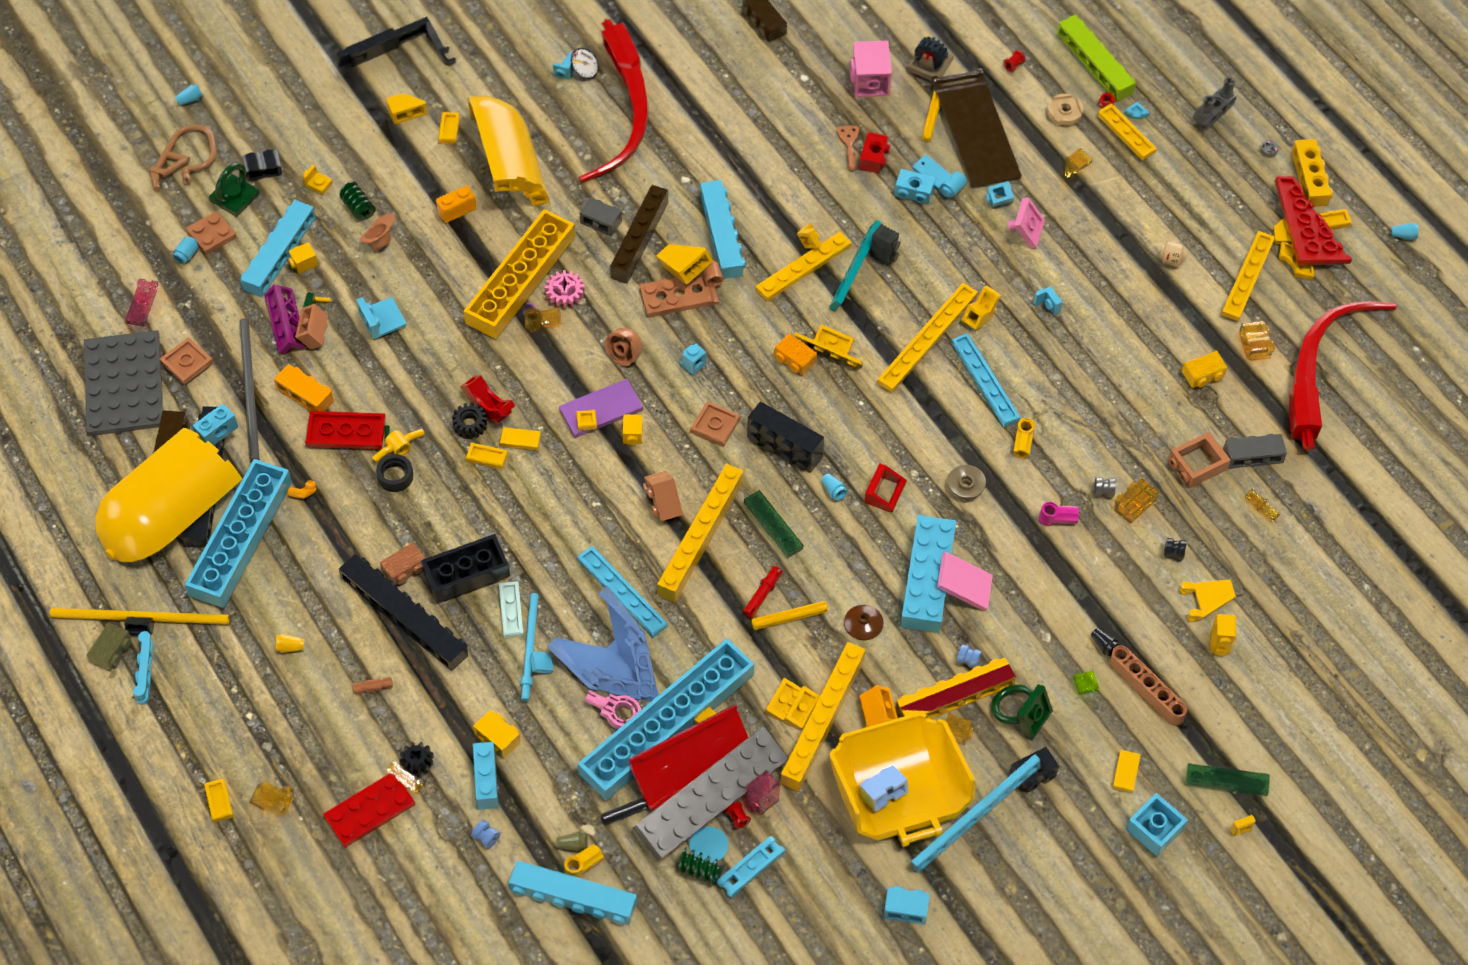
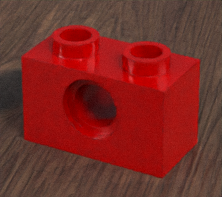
M867 133L860 157L859 170L880 174L881 168H885L887 161L885 154H889L891 146L888 143L887 135Z

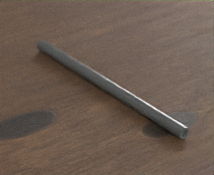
M242 318L240 319L249 453L250 462H252L254 459L260 460L249 320Z

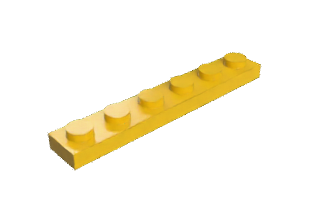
M1261 231L1257 232L1223 308L1222 316L1239 322L1274 243V236Z
M838 232L824 241L818 248H813L756 285V291L768 302L849 249L852 243L841 232Z

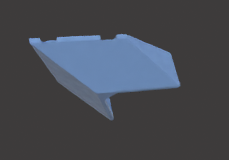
M606 586L599 595L607 602L615 640L607 648L556 637L547 647L589 689L603 690L616 695L653 701L659 695L645 632L611 589Z

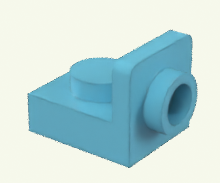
M572 52L568 53L567 58L563 59L562 64L553 63V75L555 77L571 79L574 72L571 64Z
M1051 286L1045 289L1042 288L1035 293L1033 302L1035 306L1045 303L1046 308L1051 310L1054 315L1061 312L1062 300Z

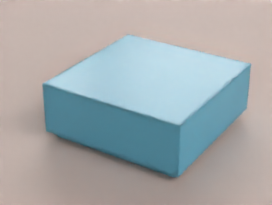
M533 651L530 654L533 672L548 674L553 672L550 653Z

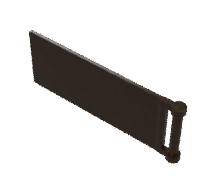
M979 68L976 71L943 77H931L932 86L935 88L971 187L1021 179L1020 169L988 89L983 69ZM972 78L978 79L970 82L940 86V84L949 83Z

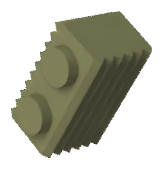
M108 622L87 653L89 662L112 671V668L119 664L123 651L127 650L131 645L129 632Z

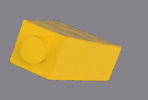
M669 244L656 255L663 268L686 285L714 262L707 249L702 247Z

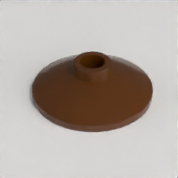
M857 605L851 608L844 619V626L848 634L855 639L863 641L877 637L884 625L881 613L870 605Z

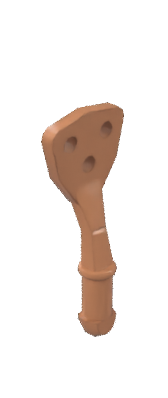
M849 125L838 127V136L848 148V169L854 171L856 164L853 144L858 138L859 127Z

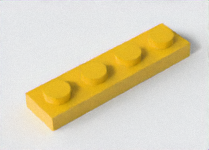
M1112 103L1098 111L1097 116L1142 161L1156 153L1157 148Z

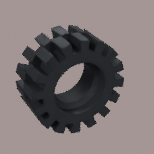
M465 403L463 408L461 405L458 406V410L455 409L452 415L455 433H458L459 437L463 434V439H467V436H469V439H473V436L478 438L479 433L483 435L484 430L487 429V417L484 409L480 408L478 404L474 407L473 403H470V406H467V403ZM468 417L477 419V422L472 425L463 424V420Z

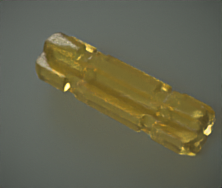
M391 762L386 771L391 775L394 774L395 778L406 787L410 786L411 791L416 794L419 793L423 788V784L419 780L415 781V777L403 768H398L399 765L397 763Z

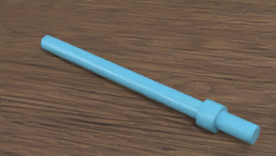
M532 593L530 596L524 673L520 683L522 687L521 701L523 702L529 701L530 688L533 685L530 654L534 651L538 594Z

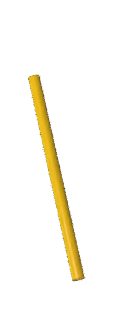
M69 608L50 609L51 618L125 621L127 617L153 618L154 622L229 624V615Z

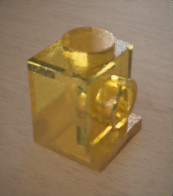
M949 712L946 722L956 742L965 745L966 740L971 739L974 728L971 727L972 721L953 716V713Z

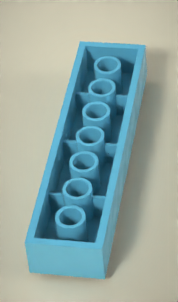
M257 459L252 461L185 583L189 597L225 608L292 483L289 470Z

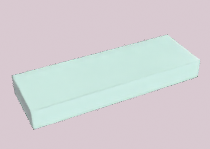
M519 582L499 583L504 638L522 637L524 633Z

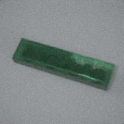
M760 490L744 498V504L787 558L803 549L804 545Z
M1188 763L1186 766L1185 785L1268 796L1270 774Z

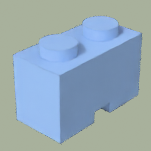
M894 765L882 769L876 775L865 779L859 784L861 798L874 812L889 805L888 801L890 799L897 800L909 793L907 779Z

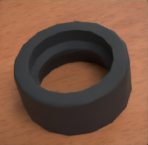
M400 454L385 456L379 461L376 468L379 485L387 491L399 492L405 490L413 481L414 473L411 462ZM392 466H401L406 469L405 476L398 480L386 479L384 472Z

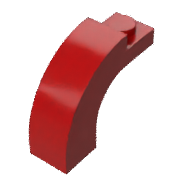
M481 375L473 376L460 386L474 406L478 404L480 408L482 407L484 412H486V417L495 423L501 422L512 413L511 409L516 406L512 400H503L494 394Z

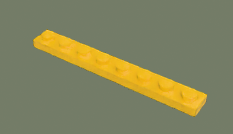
M962 283L877 379V384L893 393L977 297L978 291Z

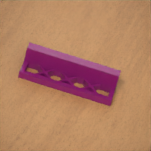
M274 284L264 296L278 352L285 355L292 347L305 350L307 346L300 340L299 342L294 341L293 335H297L296 330L298 329L300 318L293 289ZM282 293L287 294L288 299L284 297ZM285 306H287L292 311V314L286 309ZM289 320L295 325L296 329L290 324Z

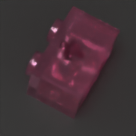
M767 770L752 780L747 786V805L760 816L779 802L780 784Z

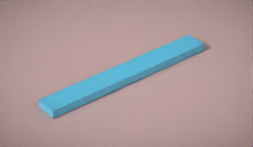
M1034 754L914 858L912 866L918 873L1037 771L1040 768V759Z

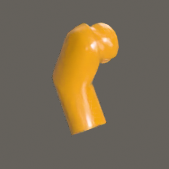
M307 481L302 489L289 487L288 496L305 499L315 493L316 484L314 481Z

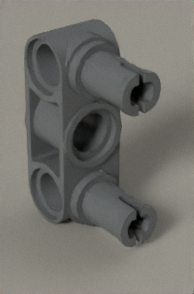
M1226 77L1222 88L1217 90L1212 96L1207 95L1204 97L1203 104L1196 110L1192 119L1205 128H1210L1235 103L1237 97L1234 96L1233 88L1236 80H1232V77Z

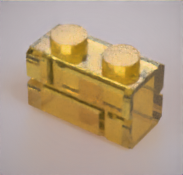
M1140 479L1137 483L1135 481L1132 482L1127 488L1128 491L1125 494L1120 493L1114 501L1116 502L1114 511L1128 523L1135 521L1157 501L1158 491L1144 479Z

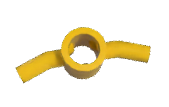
M423 429L410 432L405 436L399 430L391 432L385 439L387 446L372 457L373 460L378 463L390 452L404 456L411 449L409 441L424 436Z

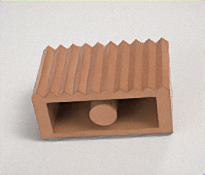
M312 304L301 309L298 329L296 330L297 335L295 336L310 350L322 346L324 343V333L328 326V314L323 312L316 304Z
M414 542L380 561V566L389 580H392L396 585L403 584L413 574L423 572L421 560L425 559V557Z

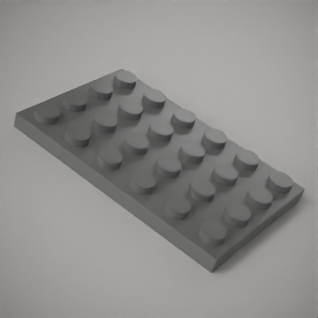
M159 330L84 339L86 431L88 436L159 428L162 411L164 410Z

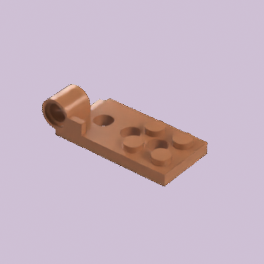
M713 262L687 285L676 277L639 284L647 317L719 304L715 287L721 285L724 279L719 263ZM695 288H699L702 291L699 293H695L692 290ZM682 292L684 295L676 296L675 293ZM660 295H664L666 297L664 300L657 299V297Z

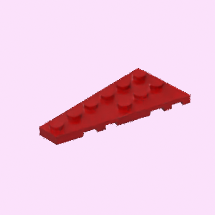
M1276 176L1275 185L1297 264H1350L1352 258L1345 254L1343 251L1344 247L1333 237V231L1321 214L1316 213L1313 203L1304 196V190L1294 176Z

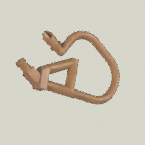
M188 125L178 129L172 135L156 165L152 166L149 170L154 191L160 190V179L168 177L171 173L189 163V156L171 152L177 139L186 132L201 131L208 136L210 157L204 163L183 167L181 173L183 183L187 185L186 183L188 185L191 183L190 172L206 169L215 161L217 156L215 137L209 128L202 125ZM167 158L177 161L166 169H162Z

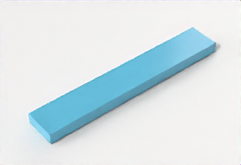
M966 333L951 339L952 346L1003 428L1019 422L1021 419L1020 415L969 334Z
M593 546L577 556V560L604 588L608 586L630 615L652 638L668 627V623Z

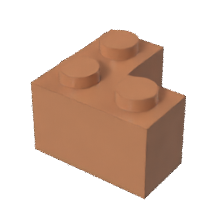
M667 471L644 477L645 483H643L645 494H648L649 498L653 499L654 505L651 508L654 517L657 516L660 521L683 515L675 480Z

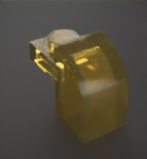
M264 781L257 785L249 803L263 811L275 815H285L293 800L291 795L294 788L286 785L279 789Z

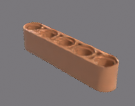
M1122 645L1116 646L1110 658L1111 667L1168 723L1174 726L1182 724L1187 713L1186 704L1128 648ZM1130 670H1135L1138 673H1132ZM1144 684H1150L1152 687H1147ZM1162 697L1166 699V701H1162L1159 698ZM1173 711H1177L1181 715H1176L1173 713Z

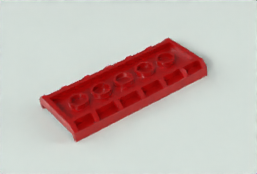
M732 705L629 758L628 764L644 801H646L650 810H654L749 737L738 714L737 705Z

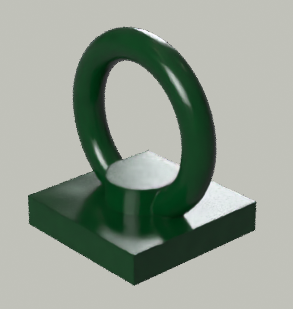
M236 162L223 170L217 180L215 190L208 197L210 202L238 217L260 195V191L245 182L246 168L242 163ZM235 170H239V177L231 173Z
M1019 684L1007 686L995 695L991 704L992 714L999 722L1008 725L1021 724L1025 737L1032 741L1053 712L1046 688L1040 684H1037L1034 690ZM1020 692L1029 696L1017 713V716L1008 717L1000 712V702L1007 695Z

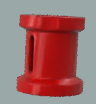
M1015 50L1010 58L1003 60V65L1007 71L1013 73L1018 65L1025 63L1026 58L1021 51Z
M740 801L726 808L725 813L730 815L735 829H741L750 823L751 818L743 811Z

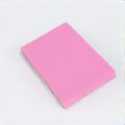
M945 552L942 554L937 588L985 611L989 605L993 575Z

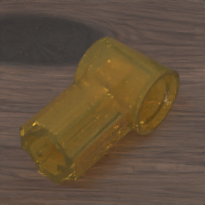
M531 307L524 314V326L528 331L534 332L540 327L561 324L559 308L538 310Z

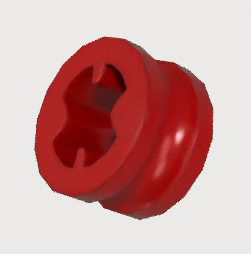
M1103 93L1100 96L1099 106L1101 109L1111 103L1115 104V96L1113 94Z

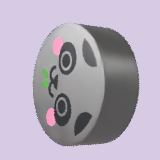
M1266 140L1262 143L1260 152L1265 157H1275L1278 153L1279 145L1273 140Z

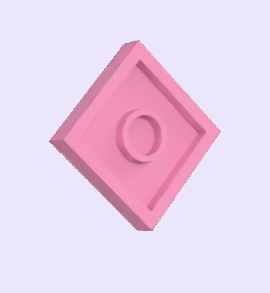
M1026 197L1022 198L1016 220L1008 222V228L1011 232L1018 231L1030 249L1037 248L1045 219L1030 198Z

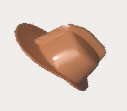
M385 214L379 217L361 236V242L367 243L375 252H379L391 241L389 229L395 222V216L393 214Z

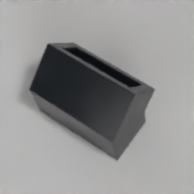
M126 618L124 622L125 630L129 633L140 634L146 631L149 634H153V618ZM132 625H147V629L131 627Z

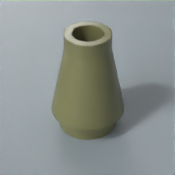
M578 831L557 837V849L582 852L588 848L587 833Z

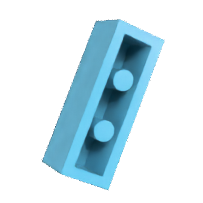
M494 742L474 743L475 787L478 810L499 808Z

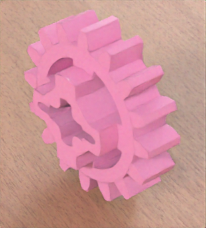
M563 270V274L557 271L556 276L550 275V280H546V298L550 299L551 304L556 302L557 307L560 304H563L564 308H566L567 304L573 306L574 301L579 303V297H584L585 287L583 279H579L578 274L573 276V271L569 274H566V270Z

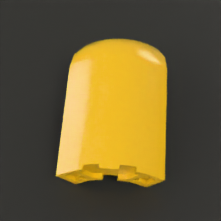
M468 97L470 118L476 119L492 174L495 192H517L520 190L530 199L532 206L550 203L530 133L520 113L510 104L495 97Z
M181 429L116 484L100 502L96 514V532L105 549V555L110 560L134 562L158 552L242 480V477L229 460L225 462L217 454L219 450L209 441L204 443L199 439V434L192 430Z

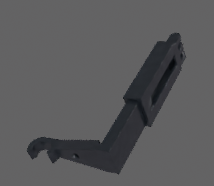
M424 17L396 30L390 28L336 53L337 65L339 67L349 63L351 67H355L399 48V44L426 33L427 38L444 64L448 66L454 65L456 58L448 59L445 56V53H449V46H443L428 17Z

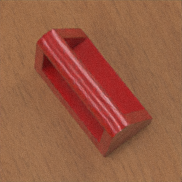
M879 463L865 493L864 503L893 512L907 480L887 465ZM884 479L898 483L889 503L877 495Z

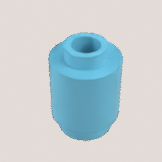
M183 237L174 250L173 258L181 264L189 262L199 248L198 242L192 237Z

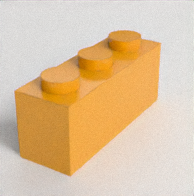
M288 364L274 378L278 391L310 411H325L334 402L332 390L328 386L321 385L314 377L307 376L298 367L294 368Z

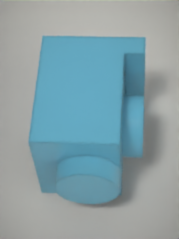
M1009 181L988 187V193L985 194L987 203H992L993 208L1013 203L1014 201ZM996 195H1001L1002 198L996 199L995 196H996Z
M695 343L684 350L680 364L694 375L706 365V351Z

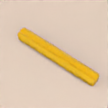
M935 89L922 135V140L926 142L931 141L940 107V101Z
M821 601L753 618L751 623L753 629L757 630L826 613L828 606L826 601Z

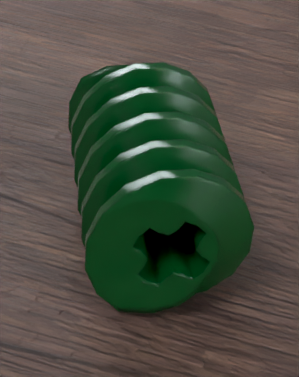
M350 181L341 188L339 197L357 220L363 221L374 215L376 211L375 206L372 205V202L355 181Z
M685 847L679 860V873H684L686 870L687 876H691L693 873L695 879H699L702 876V882H707L710 878V885H714L723 873L725 862L718 866V859L710 863L709 855L705 860H702L703 853L700 852L695 857V850L687 854V847Z

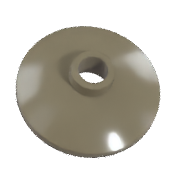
M960 465L955 467L948 475V487L958 497L965 499L975 498L985 489L986 478L983 472L975 466Z

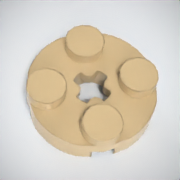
M1059 94L1049 102L1048 115L1056 126L1073 125L1080 122L1083 114V104L1078 98L1074 99L1070 94Z

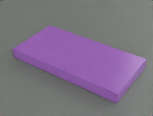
M625 379L560 405L559 410L574 438H577L596 429L578 431L576 411L595 410L597 429L623 419V414L633 415L643 411V406L628 379Z

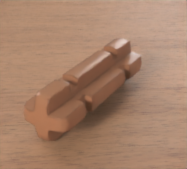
M384 677L383 680L378 678L364 681V683H353L355 694H362L363 691L367 693L393 687L391 677Z

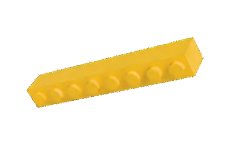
M726 463L657 584L658 596L676 603L741 488L744 470Z
M847 642L781 773V785L800 792L865 661L866 649Z

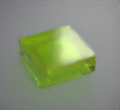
M1093 670L1074 674L1073 679L1079 695L1099 690Z

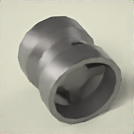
M1095 477L1094 495L1101 496L1104 493L1108 497H1114L1116 479L1108 478L1104 481L1102 477Z

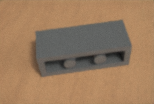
M1282 434L1230 438L1225 441L1223 447L1224 452L1231 460L1228 469L1284 463L1287 455Z

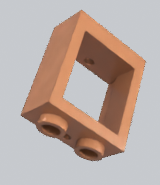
M1210 432L1172 449L1169 456L1170 466L1178 472L1181 481L1186 483L1189 488L1227 471L1231 461ZM1202 447L1214 464L1193 473L1182 456Z

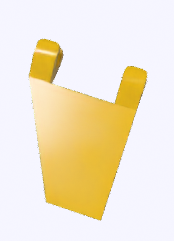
M1231 579L1198 583L1183 582L1181 584L1182 587L1179 588L1182 595L1195 592L1200 610L1191 609L1187 615L1189 622L1205 618L1236 597Z

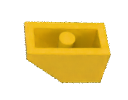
M403 93L386 98L387 108L394 125L428 114L424 100Z

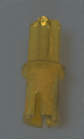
M1254 488L1247 492L1245 498L1257 508V511L1261 510L1272 521H1275L1280 516V513L1268 503L1269 500L1264 499Z

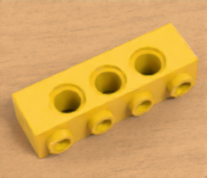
M1316 139L1295 140L1292 155L1301 188L1304 190V196L1313 203L1314 207L1328 206L1330 198L1333 197L1332 188H1329V176L1325 173V162L1320 156L1321 148L1317 145Z

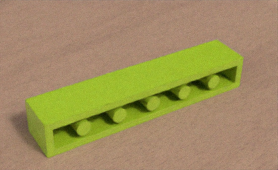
M1075 14L1059 22L1057 35L1105 90L1115 96L1116 102L1134 94L1136 85L1134 78L1125 71V68L1116 61L1113 54L1109 53L1104 44L1085 26L1083 20L1079 19Z

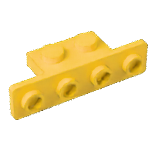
M822 324L814 340L797 332L794 333V336L799 341H802L805 345L808 343L813 345V349L823 353L825 350L831 353V357L837 360L843 358L847 360V364L856 368L857 365L861 367L864 365L861 360L849 355L855 339Z

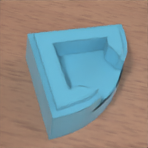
M1136 102L1124 111V115L1132 119H1144L1149 116V112Z

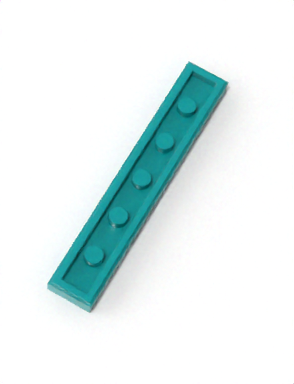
M875 220L867 230L829 305V309L835 311L842 304L871 247L872 234L882 224L879 220Z

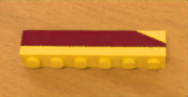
M1006 658L994 659L985 666L974 667L970 672L956 674L952 679L947 681L941 680L932 687H924L912 695L906 694L901 696L897 700L896 711L900 718L921 712L927 714V718L933 719L996 694L1007 686L1015 685L1016 676Z

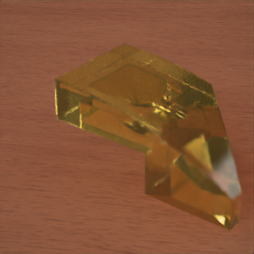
M1079 148L1069 157H1066L1065 176L1069 177L1081 171L1092 163V158L1083 149Z

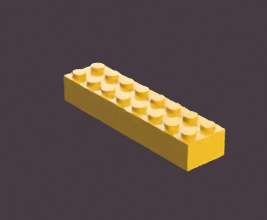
M544 209L465 308V324L497 339L576 237L575 224Z

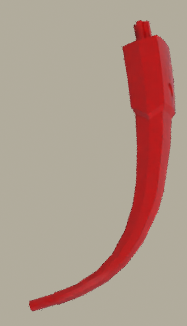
M607 18L604 19V22H601L605 29L602 31L603 46L613 61L618 74L623 77L633 108V128L630 139L622 152L608 163L579 176L581 183L599 177L628 160L639 147L648 122L649 105L641 71L640 57L623 23L613 25L612 21Z
M1368 301L1341 305L1329 310L1318 318L1305 335L1300 346L1293 384L1289 393V423L1291 439L1302 440L1303 449H1306V451L1315 449L1314 439H1317L1322 428L1319 392L1316 387V359L1319 343L1325 331L1335 320L1346 314L1362 310H1396V303Z

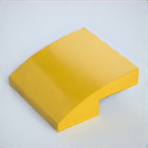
M783 678L764 712L783 723L802 730L820 696L805 686L800 688L788 679Z

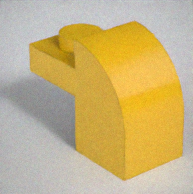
M984 286L977 301L968 306L962 321L975 330L983 327L997 310L995 307L1001 295L989 286Z

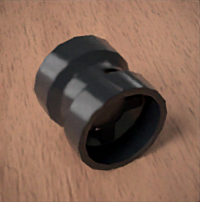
M1167 537L1164 557L1175 556L1177 559L1183 560L1187 541H1174L1173 538Z

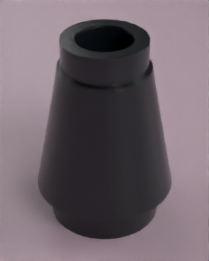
M1096 628L1091 633V637L1103 654L1111 656L1113 649L1116 646H1120L1116 638L1100 628Z

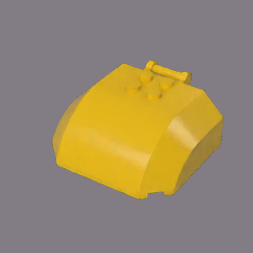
M921 712L842 734L839 744L829 754L840 794L857 833L876 840L898 835L902 847H905L911 842L932 836L939 837L943 834L939 823L957 818L976 799L975 778L947 722L938 719V721L929 719L927 714ZM894 765L907 779L909 793L897 800L890 799L888 801L889 805L874 812L861 798L859 784L865 779L876 775L882 769ZM930 825L932 826V828L915 832L909 835L906 834V832L912 830H916Z

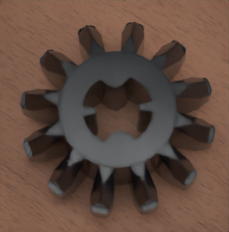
M413 741L411 747L405 745L404 751H401L399 754L401 758L399 763L400 766H403V771L405 773L409 772L411 776L418 773L420 777L422 771L428 773L429 767L434 764L432 760L434 754L430 752V747L428 745L424 746L422 742L415 745Z

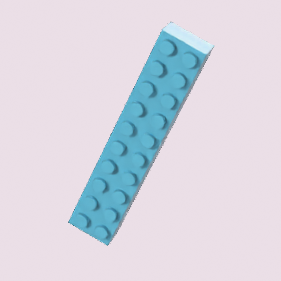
M726 638L578 763L579 775L607 801L634 778L628 764L629 758L693 726L694 719L708 707L714 710L754 676L755 664Z

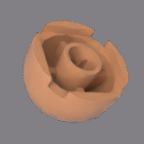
M616 329L605 339L607 354L617 359L614 362L621 366H629L642 353L643 344L641 338L632 329Z

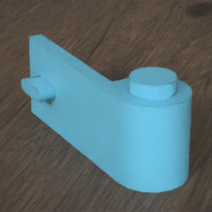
M926 154L912 166V169L917 173L936 177L935 188L945 197L953 198L967 185V179L961 172L955 171L951 175Z

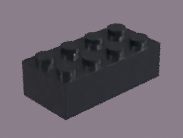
M761 401L748 416L747 438L751 442L765 447L767 451L781 456L783 460L792 462L799 469L811 473L823 458L824 436Z
M495 534L421 560L424 575L436 603L510 577L509 564Z

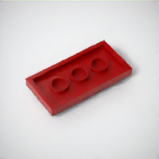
M310 411L305 441L306 447L382 449L386 415L385 413Z
M392 771L323 813V816L343 847L347 848L412 808L416 803L396 773Z

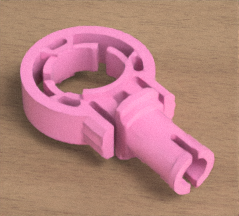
M589 690V694H587L584 701L600 708V715L607 718L608 723L617 730L624 725V720L616 716V709L624 706L629 709L632 708V717L641 711L639 703L634 698L625 695L616 697L610 694L609 697L605 698Z

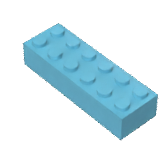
M922 515L917 517L901 619L902 628L940 633L946 592L938 589L937 585L942 554L945 552L952 554L956 527L955 520Z

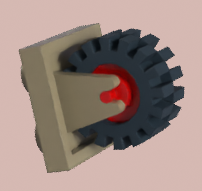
M927 36V38L923 37L914 50L915 53L907 65V71L931 80L933 76L942 77L953 61V55L947 52V47H944L945 44H941L939 39L936 41L935 37H932V39L930 36Z

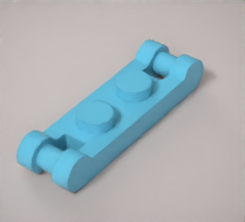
M146 631L141 632L138 636L141 643V653L137 655L139 671H136L135 674L138 685L133 689L134 696L140 705H144L149 701L154 643L150 634Z
M769 836L717 881V884L721 888L724 887L731 898L735 897L748 883L774 861L781 858L786 853V849L783 846H779L773 836ZM771 849L773 852L769 854L766 850ZM732 878L737 881L734 885L730 882Z

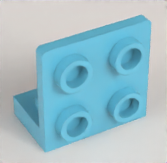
M363 297L356 300L358 312L373 339L407 326L392 297L370 305V303L366 304Z

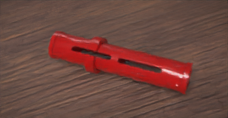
M772 566L767 576L760 581L761 585L742 611L743 615L747 613V618H754L769 592L774 590L775 583L783 574L782 570L778 572L779 567Z

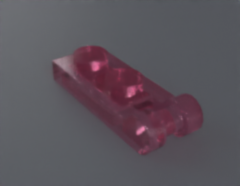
M138 279L137 288L125 319L126 324L145 326L158 290V281L151 280V282H148L145 279Z

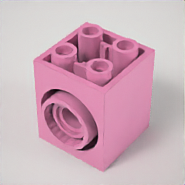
M888 41L853 42V56L850 60L851 83H854L855 97L890 96L892 71Z

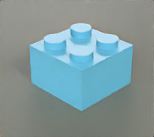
M1155 793L1129 819L1126 830L1158 857L1184 831L1188 819Z

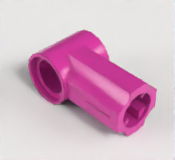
M1046 502L1042 505L1038 519L1044 526H1051L1054 523L1077 524L1079 508L1077 506H1057L1054 502Z

